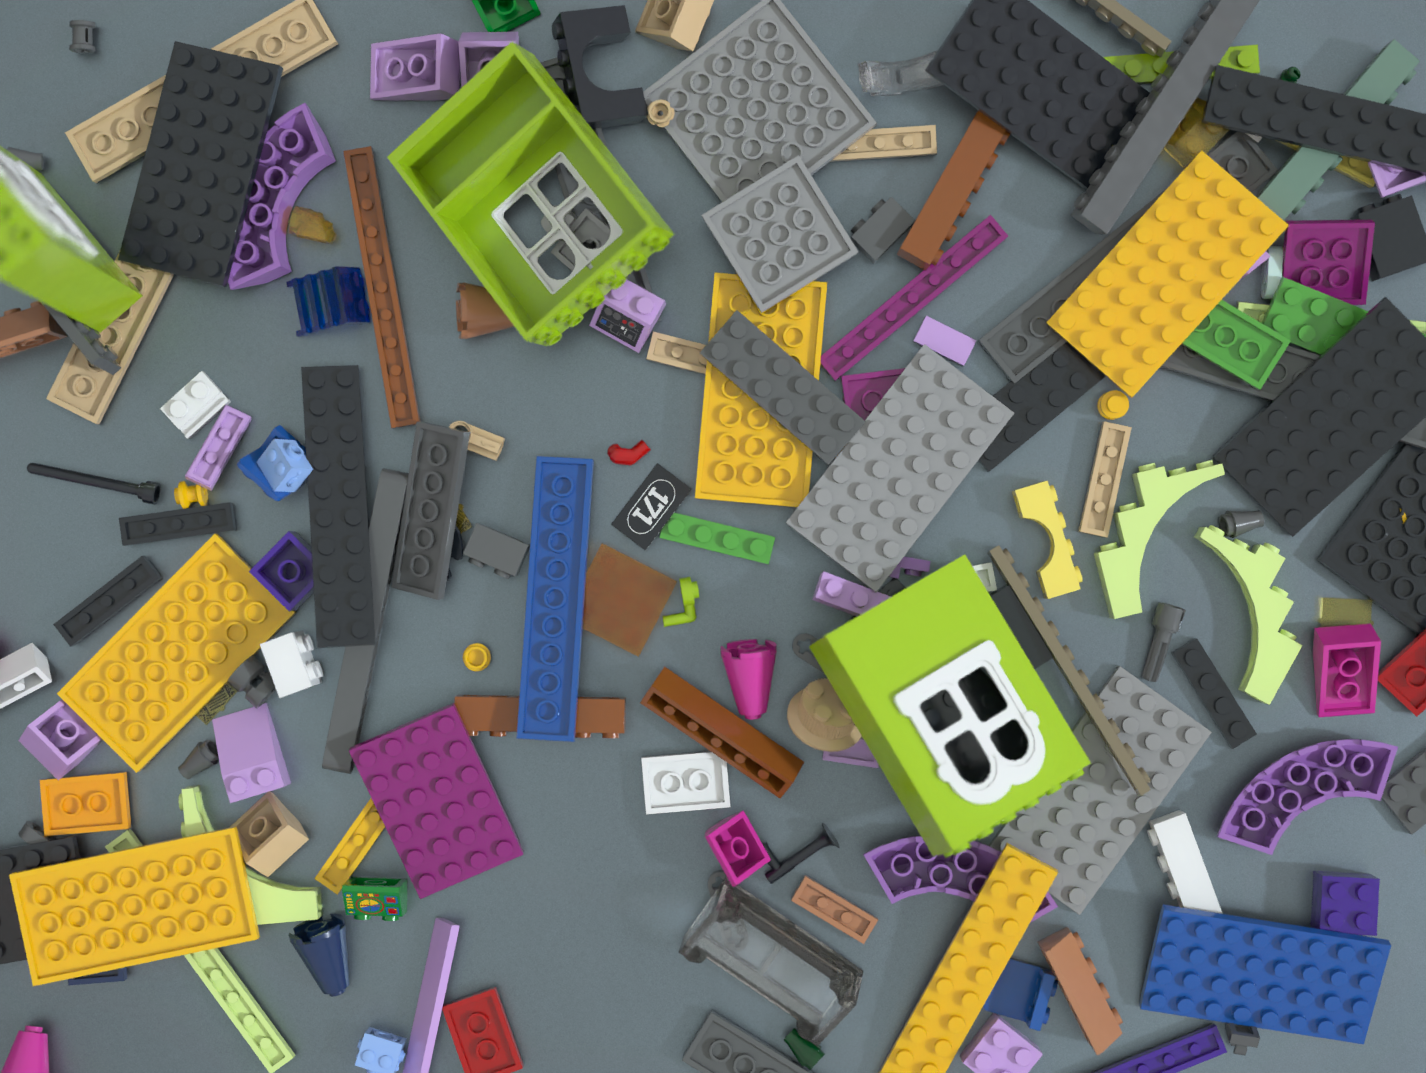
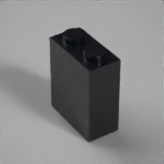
M1401 194L1389 197L1384 200L1385 205L1377 208L1374 203L1357 209L1359 214L1350 218L1351 220L1372 219L1375 222L1369 272L1372 282L1426 263V233L1412 195L1402 198Z

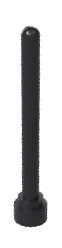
M29 463L27 465V471L31 474L137 495L138 499H142L143 503L156 505L160 497L161 485L157 482L147 481L146 483L141 482L139 485L37 463Z

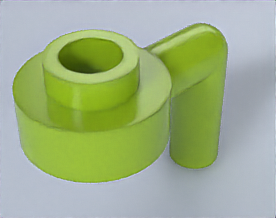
M690 576L679 578L684 612L662 616L664 627L691 623L696 620L694 598H699L697 581L691 582Z

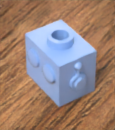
M273 439L257 461L273 491L296 492L313 470L296 440Z
M369 1027L362 1040L360 1039L357 1048H359V1053L356 1055L355 1066L367 1069V1073H396L399 1070V1063L403 1062L406 1053H404L403 1049L407 1038Z

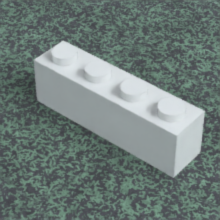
M33 643L0 659V709L52 682L48 659Z
M1178 810L1148 821L1151 829L1147 830L1152 845H1157L1161 856L1157 857V861L1162 872H1167L1170 882L1167 883V888L1172 899L1177 898L1179 907L1223 914L1186 813Z

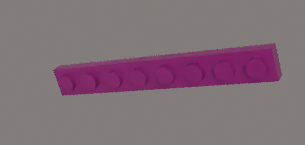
M989 215L941 256L936 266L931 264L926 271L923 270L821 355L820 365L836 381L1008 237L1007 233Z

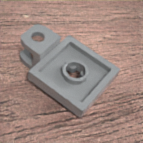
M585 208L579 217L571 211L565 215V223L584 246L587 242L590 244L595 242L597 245L595 249H598L608 241L610 227L589 209ZM544 216L541 220V225L549 233L552 229V224ZM559 239L551 253L573 271L576 264L573 251L563 239Z

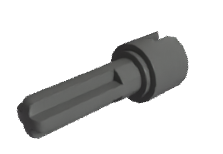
M1158 602L1152 621L1156 631L1142 674V678L1151 682L1159 680L1172 635L1180 632L1186 612L1185 609Z

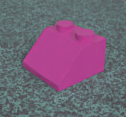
M744 810L722 819L705 831V838L732 887L738 885L771 860Z

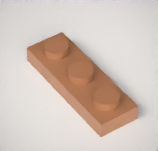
M807 875L803 877L791 897V901L862 944L865 943L878 921L877 917Z

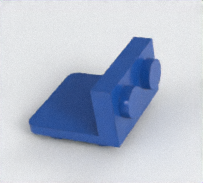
M279 425L273 429L260 448L241 458L237 463L238 468L242 470L243 474L247 478L252 479L263 489L268 497L275 501H281L293 492L273 491L257 461L273 439L296 440ZM296 440L297 444L303 450L304 455L306 457V448L299 441ZM307 478L305 479V481L302 483V485H301L299 488H301L302 486H304V485L306 484Z
M1010 958L983 1008L992 1013L1024 1021L1030 1029L1040 1031L1042 1024H1046L1049 1019L1050 1008L1047 1005L1050 996H1055L1058 981L1055 980L1056 976L1050 969Z

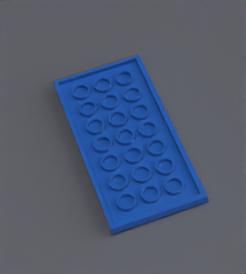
M1162 904L1139 1006L1142 1010L1364 1044L1391 944L1386 939Z

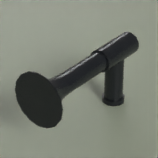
M822 823L821 833L814 841L781 863L768 846V843L765 842L763 844L771 859L768 862L771 870L765 873V877L771 884L789 873L795 866L820 849L827 846L840 848L836 838L824 823Z

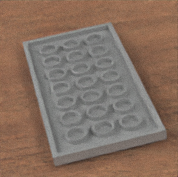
M924 344L867 417L865 424L842 449L787 520L786 524L868 588L877 592L1010 420L1014 412Z
M1121 666L1115 669L1097 695L1105 706L1102 712L1107 720L1112 718L1118 726L1120 733L1117 736L1122 744L1127 742L1136 756L1132 759L1138 769L1142 767L1151 780L1148 786L1151 790L1142 796L1136 794L1089 716L1084 712L1071 730L1091 762L1083 768L1084 774L1073 781L1068 780L1061 784L1062 788L1055 793L1039 798L1040 802L1035 806L1015 813L1017 817L1004 824L988 845L1002 852L1006 843H1009L1057 869L1058 874L1048 892L1079 915L1086 908L1212 733Z

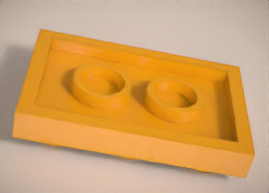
M127 772L62 777L59 780L56 778L40 780L44 836L131 828Z

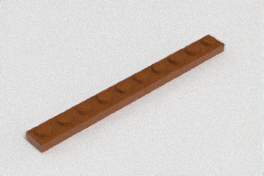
M369 146L346 150L343 152L391 428L416 425L417 422H420L373 148Z

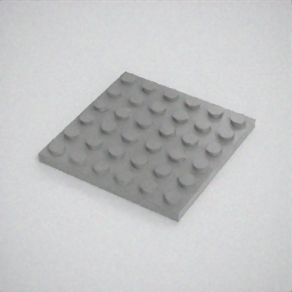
M761 0L643 92L647 107L653 101L661 99L670 103V107L674 109L675 115L673 120L669 121V125L663 128L721 202L798 155L812 176L877 126V122L781 0ZM659 111L658 115L662 116L663 112Z

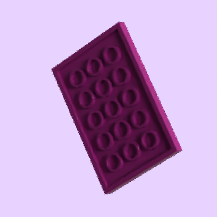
M454 703L349 748V753L420 899L523 855L524 851Z

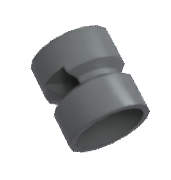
M252 655L233 672L227 682L238 692L244 691L246 693L245 699L255 708H259L274 694L276 687L270 672L264 671L265 665ZM259 678L262 682L256 688L251 686Z

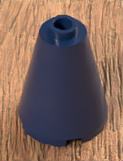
M336 913L330 914L331 919L323 920L321 916L318 920H306L293 928L294 935L291 933L288 935L291 944L322 993L329 994L331 997L343 994L346 991L345 988L350 984L345 921L341 914Z

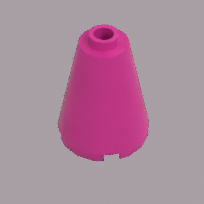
M757 639L726 643L727 649L721 646L720 654L738 712L744 715L745 719H759L762 717L761 714L767 712L777 645L770 640H765V645L757 644Z
M25 1025V1031H18L1 1073H49L48 1034L42 1033L43 1027Z

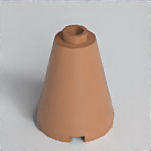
M464 282L457 283L456 292H460L461 300H456L457 330L460 332L459 339H469L515 327L485 287Z

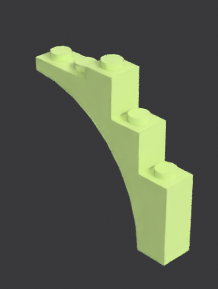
M1213 460L1196 464V470L1186 472L1185 467L1169 470V476L1167 477L1164 466L1156 468L1155 463L1139 466V472L1132 474L1140 507L1136 506V502L1119 506L1120 512L1113 513L1120 546H1117V542L1101 545V551L1094 553L1110 618L1117 619L1142 612L1139 593L1140 567L1146 544L1156 524L1168 508L1186 492L1205 481L1225 475L1223 464L1214 465Z
M1209 525L1208 528L1199 527L1194 537L1211 548L1228 565L1239 582L1248 604L1252 626L1251 651L1247 670L1238 690L1261 703L1270 705L1303 646L1295 642L1297 637L1283 629H1281L1280 633L1278 632L1294 601L1286 598L1288 596L1286 591L1276 586L1270 589V586L1286 558L1279 555L1280 550L1269 543L1253 545L1251 551H1248L1249 545L1238 539H1234L1233 542L1223 537L1225 532L1215 526Z
M200 785L183 788L182 794H179L178 799L179 808L184 812V822L181 823L182 837L214 831L203 805ZM245 865L257 925L318 920L323 915L321 887H299L276 882L257 874Z

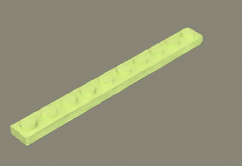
M129 829L106 845L105 848L110 853L143 845L133 831ZM218 948L184 955L269 1073L275 1072L295 1057L292 1049Z

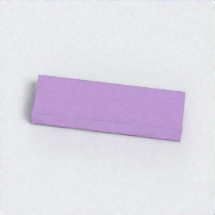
M225 405L187 471L185 478L212 491L252 420L251 416Z

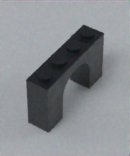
M625 5L560 12L552 23V35L558 41L559 46L557 53L558 63L560 67H563L565 74L563 79L564 92L566 95H569L571 103L592 129L641 123L648 115L642 87L617 91L601 89L588 79L582 65L583 52L587 47L597 44L623 42L631 33Z

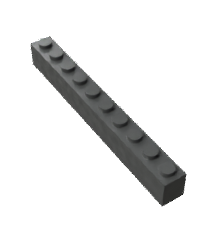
M1210 0V2L1202 6L1198 12L1199 19L1194 26H1191L1182 37L1184 42L1178 50H1175L1167 60L1168 66L1163 74H1159L1151 85L1152 91L1136 107L1137 114L1121 130L1120 135L1122 137L1117 145H1113L1106 153L1104 165L1091 176L1089 188L1074 202L1073 206L1075 209L1071 214L1073 218L1097 235L1109 233L1212 75L1216 65L1219 64L1260 0Z

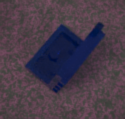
M335 266L329 270L318 271V273L308 274L305 277L294 278L286 282L287 287H293L301 326V330L296 331L297 337L342 325L370 323L369 306L366 302L363 286L364 279L360 267ZM318 279H320L328 323H325ZM304 283L307 284L309 300L314 320L313 327L311 323Z

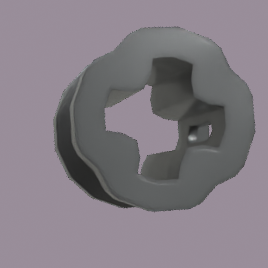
M87 20L70 21L72 44L69 46V50L76 53L96 52V47L93 46V29L96 28V23Z

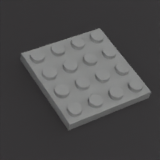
M799 155L701 215L761 313L859 253Z

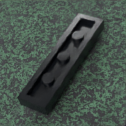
M233 502L119 518L122 546L236 530Z
M141 556L53 625L70 647L75 646L162 577L147 557Z
M1197 638L1171 652L1230 748L1234 749L1257 735Z

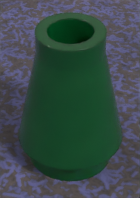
M795 1028L783 1040L789 1046L801 1066H806L809 1070L825 1055L821 1050L822 1046Z

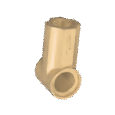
M455 421L450 424L449 428L457 429L463 426L470 432L467 450L497 461L504 446L505 438L464 421Z

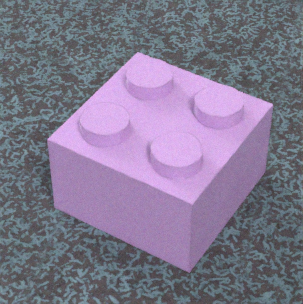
M992 1013L959 1056L963 1064L975 1073H1028L1043 1053L1035 1043L1000 1015Z

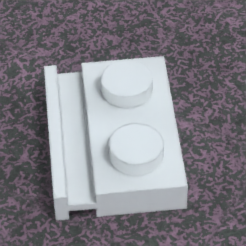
M201 371L160 409L183 432L187 439H191L231 401L204 371Z

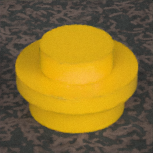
M480 643L469 645L463 653L465 666L472 671L484 670L491 662L490 650Z

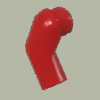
M640 440L631 449L621 448L618 444H613L608 448L607 454L613 463L631 466L651 449L643 440Z

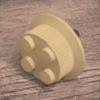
M821 678L809 683L805 689L793 696L788 705L787 720L791 730L802 742L812 748L828 752L842 751L855 745L862 737L828 678Z

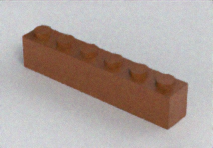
M979 110L897 253L898 256L925 271L930 264L937 265L944 252L939 249L944 239L949 242L957 229V226L953 225L957 216L964 217L971 204L967 201V198L971 191L977 194L985 180L980 175L984 168L991 169L998 157L994 153L997 145L1004 146L1010 133Z
M665 666L640 702L780 799L793 784L804 764V761Z
M455 696V706L469 736H478V731H490L489 736L498 737L506 736L507 731L517 732L520 696ZM578 697L575 738H590L591 733H602V738H619V733H625L626 697Z

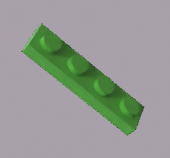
M674 513L661 529L659 537L769 564L775 541L773 536Z

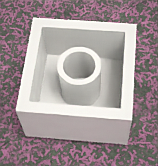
M303 630L292 632L260 644L279 698L322 683L321 677L324 676L319 661H314L311 653L314 650L313 642L309 634L305 635Z

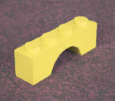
M1043 481L1011 491L1019 518L1030 519L1040 524L1047 532L1050 540L1048 559L1036 571L1044 599L1080 590L1079 583L1083 582L1079 567H1074L1071 556L1074 555V549L1070 539H1065L1063 533L1066 523L1062 512L1057 513L1054 502L1058 501L1054 486H1049L1048 481Z

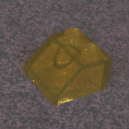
M1199 97L1195 99L1163 148L1184 169L1201 150L1207 154L1230 130L1201 123L1206 101Z

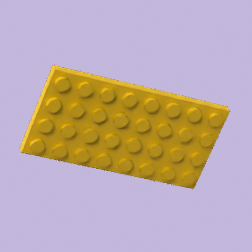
M1201 150L1046 324L1132 398L1289 225Z
M715 272L709 341L735 311L738 310L819 381L827 282L813 281L761 313L737 274ZM707 361L695 498L798 507L809 493L813 452Z
M216 533L57 693L136 773L140 772L228 683L229 677L246 659L255 655L261 649L260 644L269 641L297 613L296 611H288L249 572L252 567Z
M237 826L9 874L33 986L260 938Z

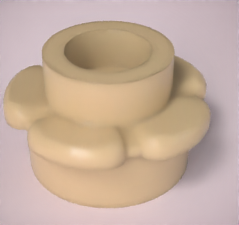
M666 100L653 101L647 108L648 121L660 128L668 126L669 121L673 120L675 115L674 109L670 107V103ZM659 111L663 112L662 116L658 115Z

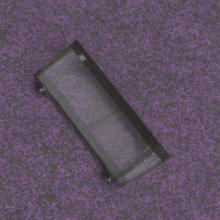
M727 877L722 881L683 937L679 953L690 962L702 963L707 958L797 1019L796 1027L799 1035L816 1046L857 1005L864 972L862 969L741 886L736 885L732 887Z

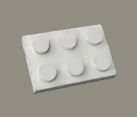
M711 751L641 758L646 814L730 807L727 762Z

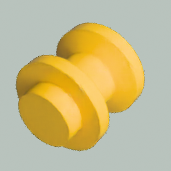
M1118 390L1104 393L1097 402L1099 414L1108 420L1124 416L1129 408L1127 396Z
M180 481L178 487L174 489L175 501L177 504H181L183 509L189 508L192 502H199L201 506L208 505L207 489L198 484L188 486L185 481Z

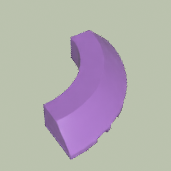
M306 103L284 114L267 131L228 280L231 290L265 284L292 272L286 250V231L292 207L305 185L322 169L336 162L324 132Z
M1341 739L1317 743L1289 753L1261 771L1241 791L1223 819L1217 837L1272 855L1282 834L1291 824L1290 822L1301 812L1307 811L1315 805L1336 797H1365L1381 801L1398 747L1378 741Z
M913 836L880 845L863 855L890 902L893 904L901 899L927 892H945L974 901L1001 851L972 841L969 842L971 846L959 854L955 855L954 853L948 857L941 854L933 857L921 836ZM1049 892L1045 895L1031 922L1058 907Z

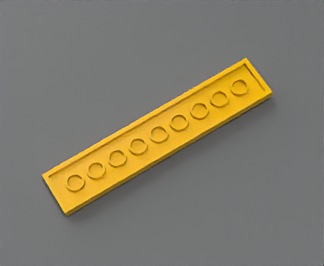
M1006 843L878 1073H946L1058 874L1057 869Z

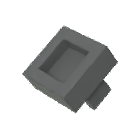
M1226 1023L1225 1030L1231 1046H1235L1234 1054L1245 1056L1248 1046L1258 1048L1260 1036L1257 1027Z

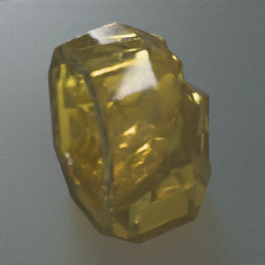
M295 206L289 224V234L327 244H332L335 241L337 234L333 228V223L326 221L322 213Z

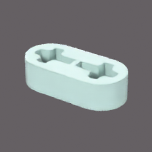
M1270 246L1266 250L1271 257L1262 263V299L1273 298L1282 278V246Z

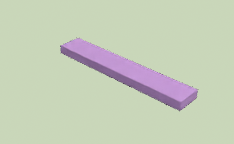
M445 918L435 919L403 1073H429L459 932V925Z

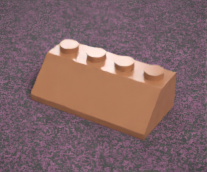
M40 301L31 303V308L22 311L20 308L7 310L4 312V316L0 317V358L66 338L68 335Z
M1065 927L1037 941L1051 971L1056 976L1055 979L1058 981V985L1087 1042L1094 1052L1099 1055L1123 1034L1119 1027L1123 1021L1115 1007L1110 1009L1106 1001L1110 996L1102 982L1098 984L1093 974L1097 973V970L1090 957L1084 958L1080 950L1084 947L1077 932L1072 934L1068 927Z

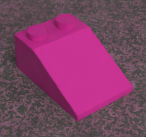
M1371 624L1314 628L1313 664L1318 717L1375 713L1381 640Z

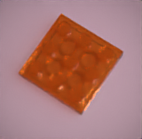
M602 543L586 573L583 629L639 657L677 581Z

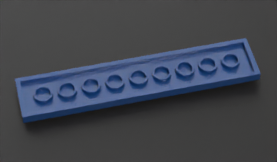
M537 456L517 739L575 742L593 459Z

